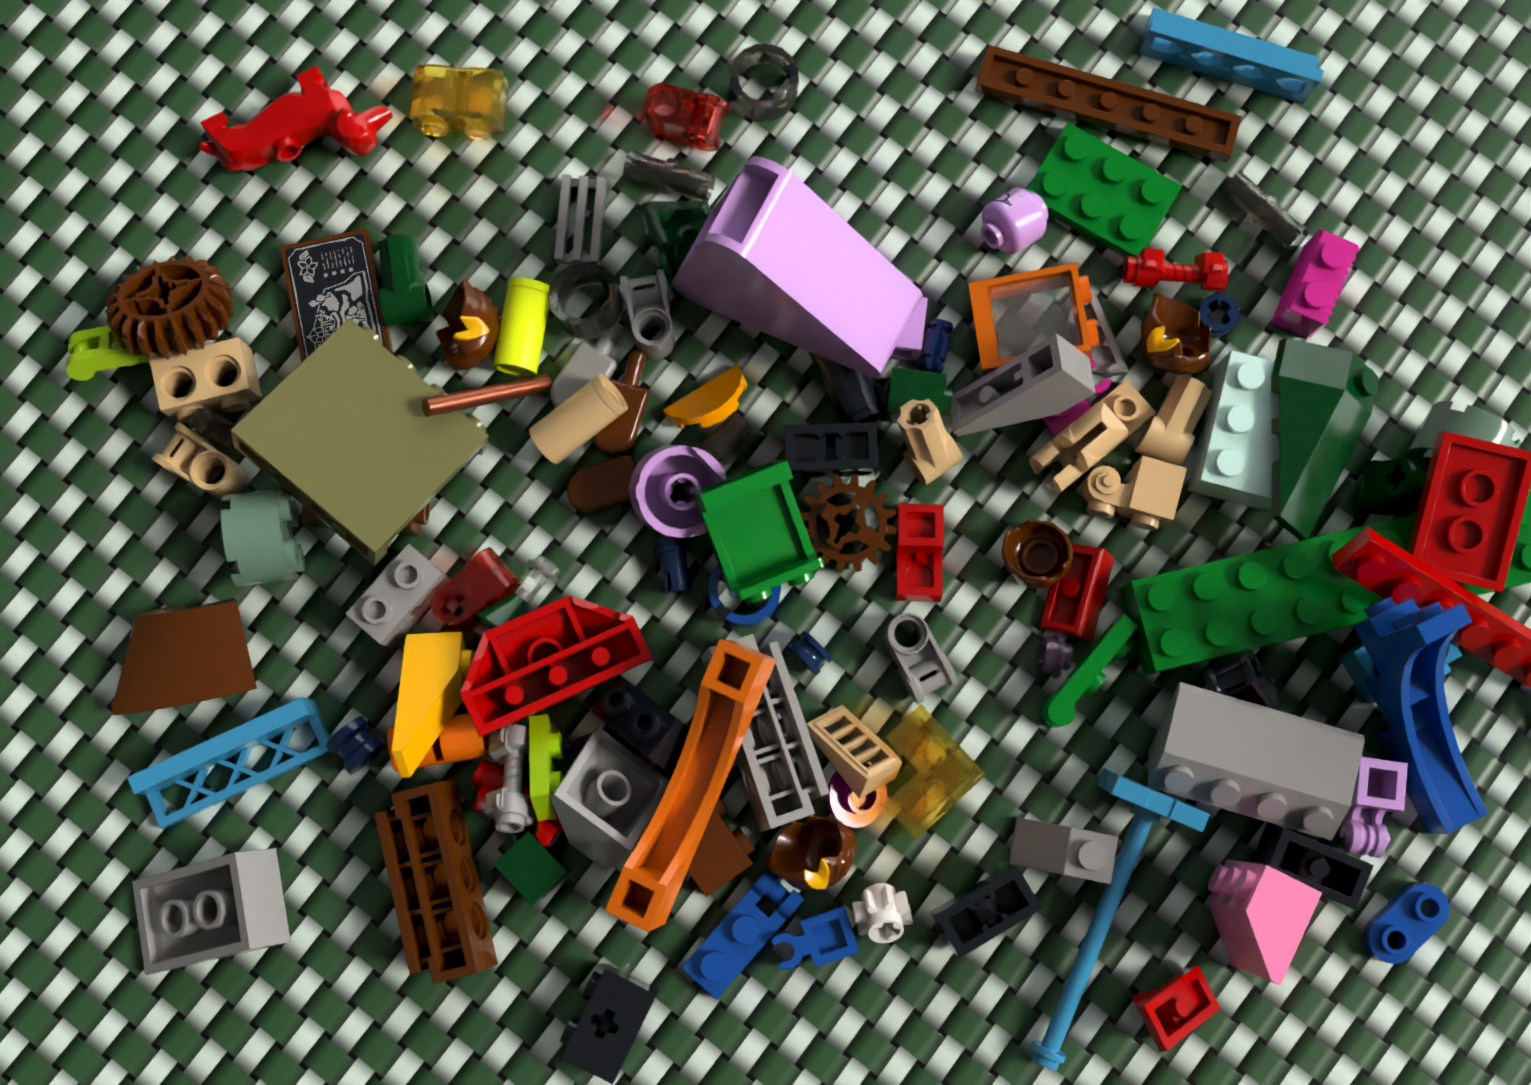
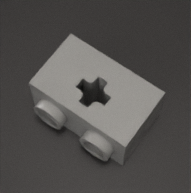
M408 544L346 612V615L379 644L393 649L453 580L421 552Z

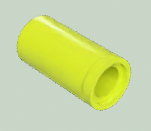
M528 278L509 279L492 364L495 370L520 377H533L537 375L553 290L548 284Z

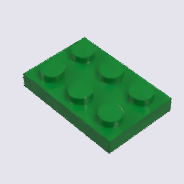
M1067 122L1028 186L1027 191H1033L1042 198L1047 206L1048 215L1126 258V256L1134 257L1138 255L1143 248L1147 247L1182 186Z

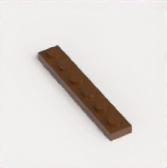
M989 44L975 88V92L1226 163L1232 155L1242 116Z

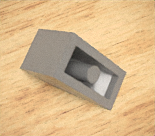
M1016 817L1008 863L1111 884L1118 836Z

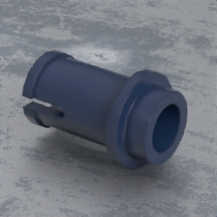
M658 538V547L654 548V553H659L662 593L691 590L686 550L690 549V544H685V538Z

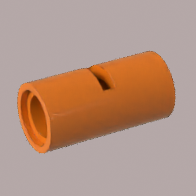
M468 713L453 715L417 768L489 757V734L479 737ZM390 725L387 732L388 750L393 769L397 772L398 768L392 754L395 725Z

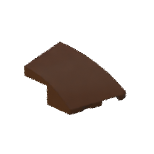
M231 598L188 609L182 603L135 614L128 649L123 659L119 683L111 705L113 715L176 707L257 689L237 600Z

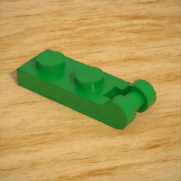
M1125 614L1113 620L1043 705L1040 716L1045 725L1057 728L1070 724L1076 715L1074 706L1076 701L1083 693L1088 697L1093 695L1107 677L1101 671L1113 658L1119 662L1133 647L1136 641L1130 636L1138 628V625Z

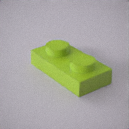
M548 714L529 716L530 799L538 821L557 819V813L550 798L563 779L562 772L556 771V760L563 759L562 737L560 731H552Z

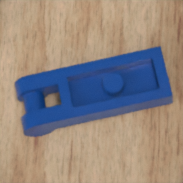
M769 869L760 876L681 967L716 1000L804 900L794 889L789 892L777 881L779 876ZM764 894L778 906L770 916L766 915L755 905Z

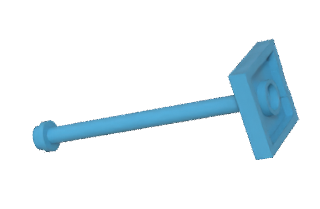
M1103 768L1097 785L1112 795L1134 803L1130 812L1135 815L1114 864L1111 884H1106L1044 1038L1042 1041L1033 1040L1031 1044L1033 1052L1030 1058L1037 1064L1051 1070H1057L1059 1064L1064 1063L1067 1055L1060 1048L1152 823L1158 824L1162 815L1203 832L1210 814L1189 803Z

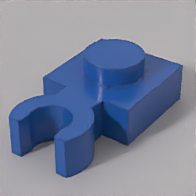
M844 905L801 919L800 923L804 932L802 934L795 935L791 932H780L771 938L773 945L788 942L794 948V953L789 959L779 962L781 970H789L796 967L802 960V957L811 954L814 967L860 953Z

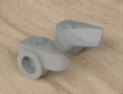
M514 724L501 728L498 733L490 736L489 755L498 764L504 765L503 788L486 794L485 814L494 818L495 829L503 833L523 831L524 827L534 823L536 816L534 809L528 804V797L521 794L523 764H530L529 728Z

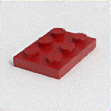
M1439 431L1407 552L1455 582L1503 593L1531 486V451L1447 431Z

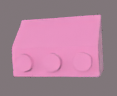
M1227 859L1224 866L1221 864L1217 866L1210 878L1208 890L1212 891L1208 904L1230 965L1246 973L1281 985L1322 892L1268 865Z

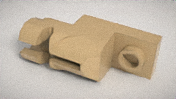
M1126 379L1029 459L1030 466L1037 475L1052 462L1059 461L1063 466V470L1046 487L1054 493L1060 494L1147 422L1156 411Z

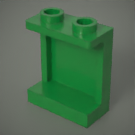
M775 459L691 493L730 596L739 601L745 599L747 604L756 603L770 597L773 594L771 588L788 582L789 586H796L810 581L815 577L813 571L825 566L822 557L814 552L788 480L793 479V475L787 460Z

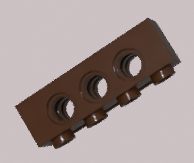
M457 781L435 782L391 794L394 809L374 814L409 974L418 973L429 968L432 983L435 984L476 974L497 965V957Z

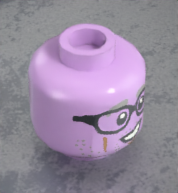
M1017 187L1008 190L988 203L983 209L981 234L984 241L991 248L999 249L1001 252L1010 255L1022 251L1044 235L1048 219L1047 206L1042 198L1033 191Z

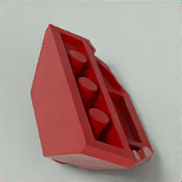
M569 595L483 632L461 688L460 696L478 736L482 737L603 684L653 658L634 616L622 612L619 613Z

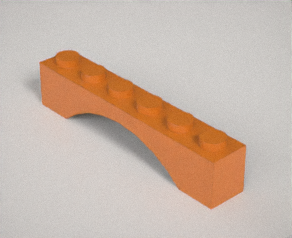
M719 639L701 681L692 723L674 773L649 825L622 868L606 906V912L646 932L665 925L777 659L739 642Z

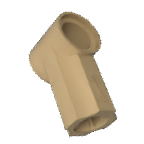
M1177 375L1156 416H1152L1142 432L1135 447V452L1146 457L1181 466L1194 442L1195 435L1192 433L1212 394V391L1206 387V384L1193 377Z
M912 399L900 407L901 414L897 423L907 446V450L903 452V457L915 477L926 486L963 460V456L953 438L945 430L938 408L929 399L924 401Z

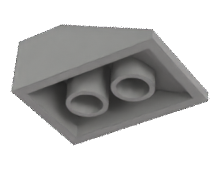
M276 848L234 852L132 881L145 975L291 942Z

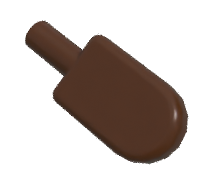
M630 351L621 382L610 379L625 399L628 410L592 437L598 449L608 455H620L632 448L649 399L648 390L638 387L647 359V355L639 351Z
M624 455L574 473L568 480L566 487L567 498L570 504L579 512L588 514L629 502L628 487L636 467L633 458L630 455Z

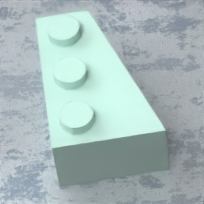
M1231 350L1217 364L1211 387L1212 394L1206 408L1187 488L1188 491L1272 513V463L1280 459L1278 435L1271 433V419L1279 417V394L1271 393V375L1275 361Z

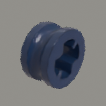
M1221 293L1206 297L1196 309L1200 313L1199 326L1208 325L1211 328V338H1218L1227 334L1237 323L1239 317V309L1235 301L1228 295ZM1212 306L1213 311L1218 307L1224 311L1225 315L1221 319L1224 325L1220 324V320L1215 324L1208 320L1207 317L1211 313L1209 307Z
M803 631L800 634L801 641L798 644L791 643L788 649L806 668L817 676L821 672L820 665L824 662L829 664L833 658L810 634Z

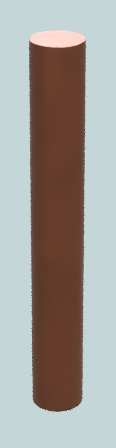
M543 374L434 396L422 400V410L426 417L549 392L552 382L549 375Z

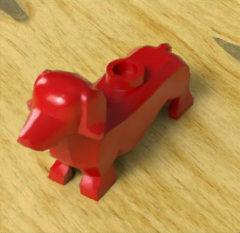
M316 65L296 76L301 86V92H289L276 98L246 124H237L226 128L229 121L223 111L201 121L200 123L211 142H200L199 149L207 154L216 156L224 168L229 171H252L277 159L280 161L293 160L300 155L302 146L323 136L334 138L350 154L356 157H363L376 147L377 132L393 118L391 111L383 106L372 107L363 112L354 113L345 96L340 91L330 89Z

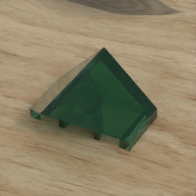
M707 201L644 202L640 206L644 228L661 269H664L665 278L676 305H678L683 295L672 286V281L711 213V209Z

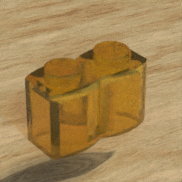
M437 64L416 65L410 116L423 133L431 136L443 137L448 135V132L463 131L470 138L487 140L491 138V135H500L504 132L509 83L504 72L494 69L477 67L459 69Z

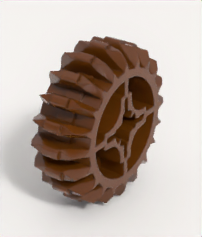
M171 256L167 261L160 263L154 259L153 264L148 267L137 266V272L133 275H123V283L112 286V295L105 299L107 309L105 310L107 315L106 321L116 341L120 342L123 349H129L134 356L145 354L149 360L155 359L159 355H163L169 360L173 354L183 353L187 356L188 350L195 347L204 349V342L207 340H218V331L229 328L228 319L234 316L231 289L217 266H209L205 259L195 262L191 256H186L181 261H177Z

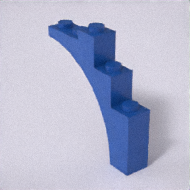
M1390 596L1365 608L1364 611L1368 617L1353 624L1378 671L1377 674L1364 680L1388 724V727L1376 732L1375 735L1389 761L1408 763L1406 793L1428 834H1448L1488 814L1459 750L1449 718L1444 690V662L1448 644L1456 632L1472 623V620L1462 603L1443 609L1438 601L1420 609L1413 598L1395 604Z

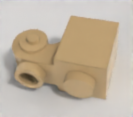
M1142 456L1133 464L1128 483L1120 484L1119 473L1110 466L1097 467L1089 473L1082 483V494L1088 502L1086 511L1103 518H1113L1114 512H1116L1120 516L1130 518V524L1137 528L1156 531L1158 527L1163 528L1174 520L1187 468Z

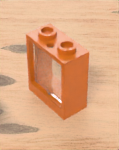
M1077 262L968 283L984 376L1055 333L1086 354L1090 360L1092 359L1091 347L1099 345V337L1095 318L1086 320L1084 303L1092 302L1088 275L1079 277ZM992 304H993V310H994L995 320H994V317H993ZM996 331H997V335H998L999 348H998V342H997Z

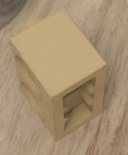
M239 337L204 345V349L193 348L188 350L187 356L183 353L173 354L169 360L164 356L149 360L160 411L179 423L198 422L206 418V413L218 410L223 412L242 411L250 407V402L263 399L252 349ZM231 370H237L236 380L231 385L222 387V380L225 374ZM193 381L191 392L187 396L179 398L180 387L185 382Z

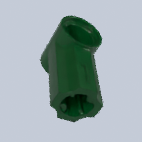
M403 234L386 236L384 240L378 242L384 288H380L379 296L386 326L391 328L433 321V305L428 285L423 279L417 238Z

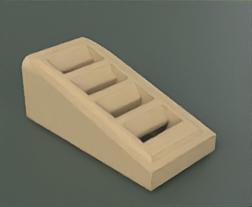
M843 705L806 723L810 737L859 799L896 779L902 761L888 745ZM836 722L842 725V728L831 734L825 730V728ZM847 735L852 738V740L843 745L838 742V740ZM859 747L862 752L853 756L850 752ZM869 760L872 765L866 768L862 763Z

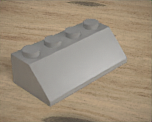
M1179 682L1148 750V787L1332 841L1351 807L1365 739L1364 735Z

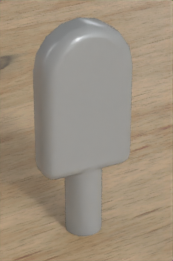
M611 319L593 347L586 342H580L551 387L550 399L555 408L598 374H603L608 379L611 378L617 368V363L608 355L625 330L620 323Z

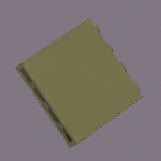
M350 318L231 429L233 446L374 566L387 554L388 544L464 465L476 453L480 456L483 455L486 451L489 435L486 434V428L481 421L470 413L464 415L458 410L426 417L422 410V400L447 393L436 384L428 385L417 375L416 368L408 359L402 355L395 357L383 347L381 338L368 326L360 327Z

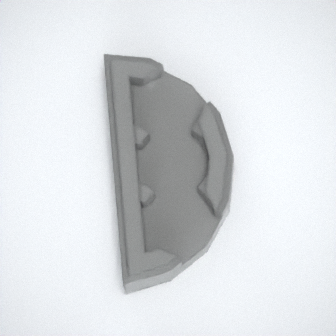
M1093 290L1091 292L1092 302L1084 303L1086 320L1095 318L1099 337V345L1091 347L1092 359L1096 362V366L1092 369V374L1106 377L1126 374L1129 371L1097 295ZM1071 311L1067 317L1064 335L1066 341L1076 346L1078 342L1073 312Z

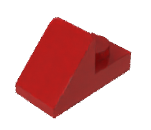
M1199 965L1184 968L1157 989L1131 996L1159 1052L1168 1051L1220 1009Z

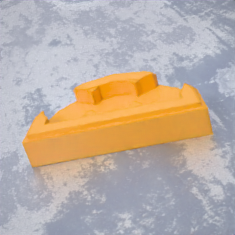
M736 364L665 408L663 412L667 420L677 428H685L684 425L699 423L702 428H706L726 419L738 408L739 403L737 400L743 390L747 389V382L739 365Z

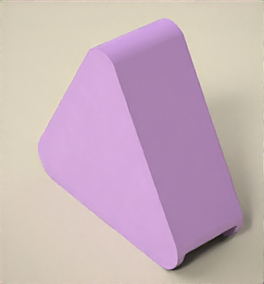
M758 156L750 157L714 205L672 281V286L681 295L703 308L871 377H880L923 296L918 287L794 173L772 160Z

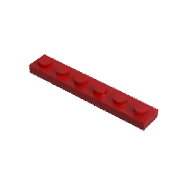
M1366 527L1331 555L1334 569L1383 599L1391 596L1395 604L1413 598L1420 609L1438 601L1443 609L1462 603L1472 623L1459 629L1452 638V641L1531 689V629L1369 527Z

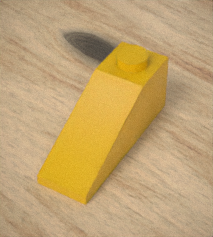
M462 632L406 634L392 743V754L401 778L412 776L462 703L460 691L474 657L473 650H466Z

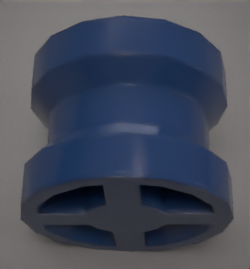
M359 716L343 726L326 744V747L332 754H339L343 758L344 768L350 775L357 773L367 766L386 747V743L381 737L373 736L368 731L369 724L363 716Z

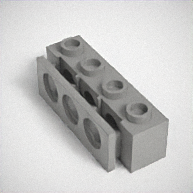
M753 634L733 640L759 651ZM778 641L769 643L760 651L777 659L768 680L770 689L767 690V687H765L735 758L760 833L815 814L810 800L830 793ZM716 646L709 647L701 656L705 672ZM779 719L782 721L785 733H782L778 722ZM794 763H796L797 768H798V771H799V774H800L801 777H797V774H796V771H795V768H794V765H793Z

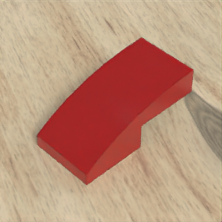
M898 503L895 601L941 602L943 596L944 505Z

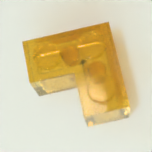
M922 704L911 711L883 737L884 741L914 773L880 805L911 839L917 840L986 776Z

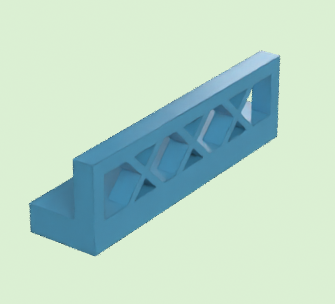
M1154 7L1150 13L1138 54L1302 104L1305 103L1319 85L1324 70L1318 68L1320 57Z
M301 697L127 778L134 794L147 796L159 828L165 829L330 753L326 747L330 737L315 701ZM310 722L319 746L303 753L288 748L287 746L294 729ZM283 734L279 744L269 741ZM260 744L277 749L270 768L262 772L245 767L252 748ZM285 753L295 756L281 763ZM240 754L237 763L228 761V759ZM217 764L234 769L227 788L219 792L203 787L210 767ZM242 772L251 775V777L239 782ZM197 774L194 783L184 780ZM173 784L190 788L191 791L184 807L169 814L160 790ZM199 793L208 795V797L196 802Z

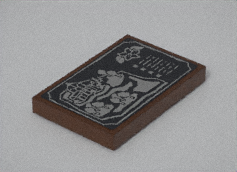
M367 228L280 247L301 362L310 356L349 318L360 327L368 326L381 338L383 347L394 355L390 330L385 324L379 296L381 285L371 235Z

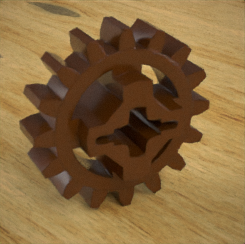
M838 474L834 475V487L830 489L823 482L817 484L821 494L818 498L806 495L804 500L812 508L810 512H801L800 514L802 519L809 523V527L806 528L808 536L813 540L812 547L814 552L820 550L823 553L824 565L831 559L836 560L837 572H843L846 562H852L856 572L862 570V559L867 557L874 565L879 562L875 553L877 548L885 551L890 550L891 545L884 540L885 534H896L897 528L888 525L887 518L893 517L897 512L896 509H884L883 503L888 499L889 494L885 492L876 496L873 493L876 485L874 480H871L865 487L859 486L858 474L852 475L849 484H844L841 476ZM838 493H856L850 504L837 506L828 501L830 497ZM870 502L878 514V531L867 523L865 510ZM857 504H860L855 519L857 525L860 526L859 531L850 530L837 542L836 538L840 533L838 530L841 527V523L836 520L839 513L847 515L855 509ZM818 515L828 521L831 535L826 543L819 534ZM859 540L868 545L867 548L856 553L840 552L847 542Z

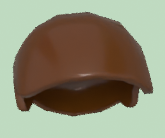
M1028 519L1013 530L1009 529L1005 534L1001 550L1002 559L1007 573L1020 585L1029 588L1048 587L1062 579L1070 570L1073 560L1072 545L1067 533L1054 523Z

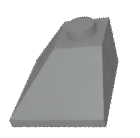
M597 726L550 799L569 844L608 871L632 851L660 803L670 780Z

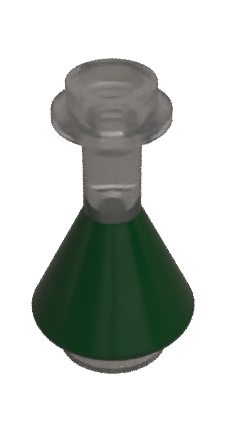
M538 555L535 560L529 559L527 563L533 570L513 594L474 613V618L478 624L472 632L481 639L483 632L525 615L528 604L546 581L557 584L556 576L560 570L542 555Z

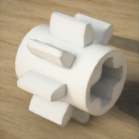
M877 883L867 887L862 892V901L852 903L859 935L868 934L869 938L876 943L896 941L904 932L903 925L913 923L906 892L900 891L896 893L895 888L886 883Z

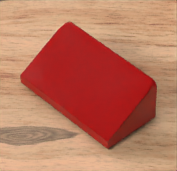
M1071 543L1073 548L1071 568L1062 579L1050 586L1039 628L1091 643L1097 627L1114 557L1102 548Z

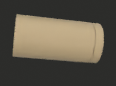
M598 374L529 429V433L541 453L552 463L559 464L626 412L628 406L615 385L603 374Z

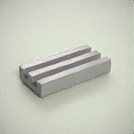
M562 174L554 254L556 263L600 266L607 190L606 177H597V180L589 179L588 176L579 175V178H572L571 175ZM573 189L578 190L573 251L572 254H567V237ZM588 191H596L590 255H582Z

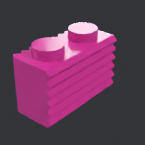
M1318 230L1301 250L1271 322L1273 325L1307 339L1314 336L1328 324V318L1333 314L1331 310L1336 307L1335 302L1340 298L1338 294L1343 290L1342 286L1346 283L1345 278L1350 274L1349 270L1353 267L1352 262L1356 259L1355 255L1360 251L1358 245L1325 230Z

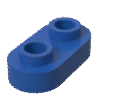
M1412 883L1405 886L1366 924L1363 931V943L1367 952L1373 958L1391 964L1402 963L1409 959L1447 921L1450 907L1446 895L1438 887L1431 884ZM1425 899H1428L1432 905V910L1427 916H1424L1420 909L1421 903ZM1392 931H1395L1399 937V942L1394 948H1390L1387 943V936Z

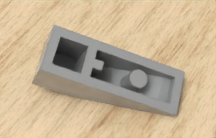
M1057 333L1053 334L954 393L950 410L953 433L957 436L1057 415L1096 393L1089 357Z

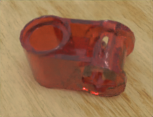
M658 83L648 89L644 101L645 121L653 134L680 141L704 151H717L719 149L721 140L718 135L724 117L729 116L731 111V105L726 100L713 94L695 92L670 83ZM660 105H669L675 111L670 115L664 116L657 114L654 109Z
M486 548L471 558L460 572L436 591L431 601L432 612L435 618L449 630L455 632L467 631L477 623L474 614L478 610L515 593L521 585V580L492 548ZM454 600L464 610L459 616L453 614L448 607Z

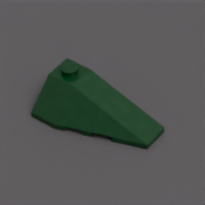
M1286 338L1279 340L1271 375V393L1279 394V417L1271 419V433L1278 435L1280 445V459L1272 463V518L1301 541L1308 539L1372 414L1375 394L1378 391L1379 377L1354 352Z

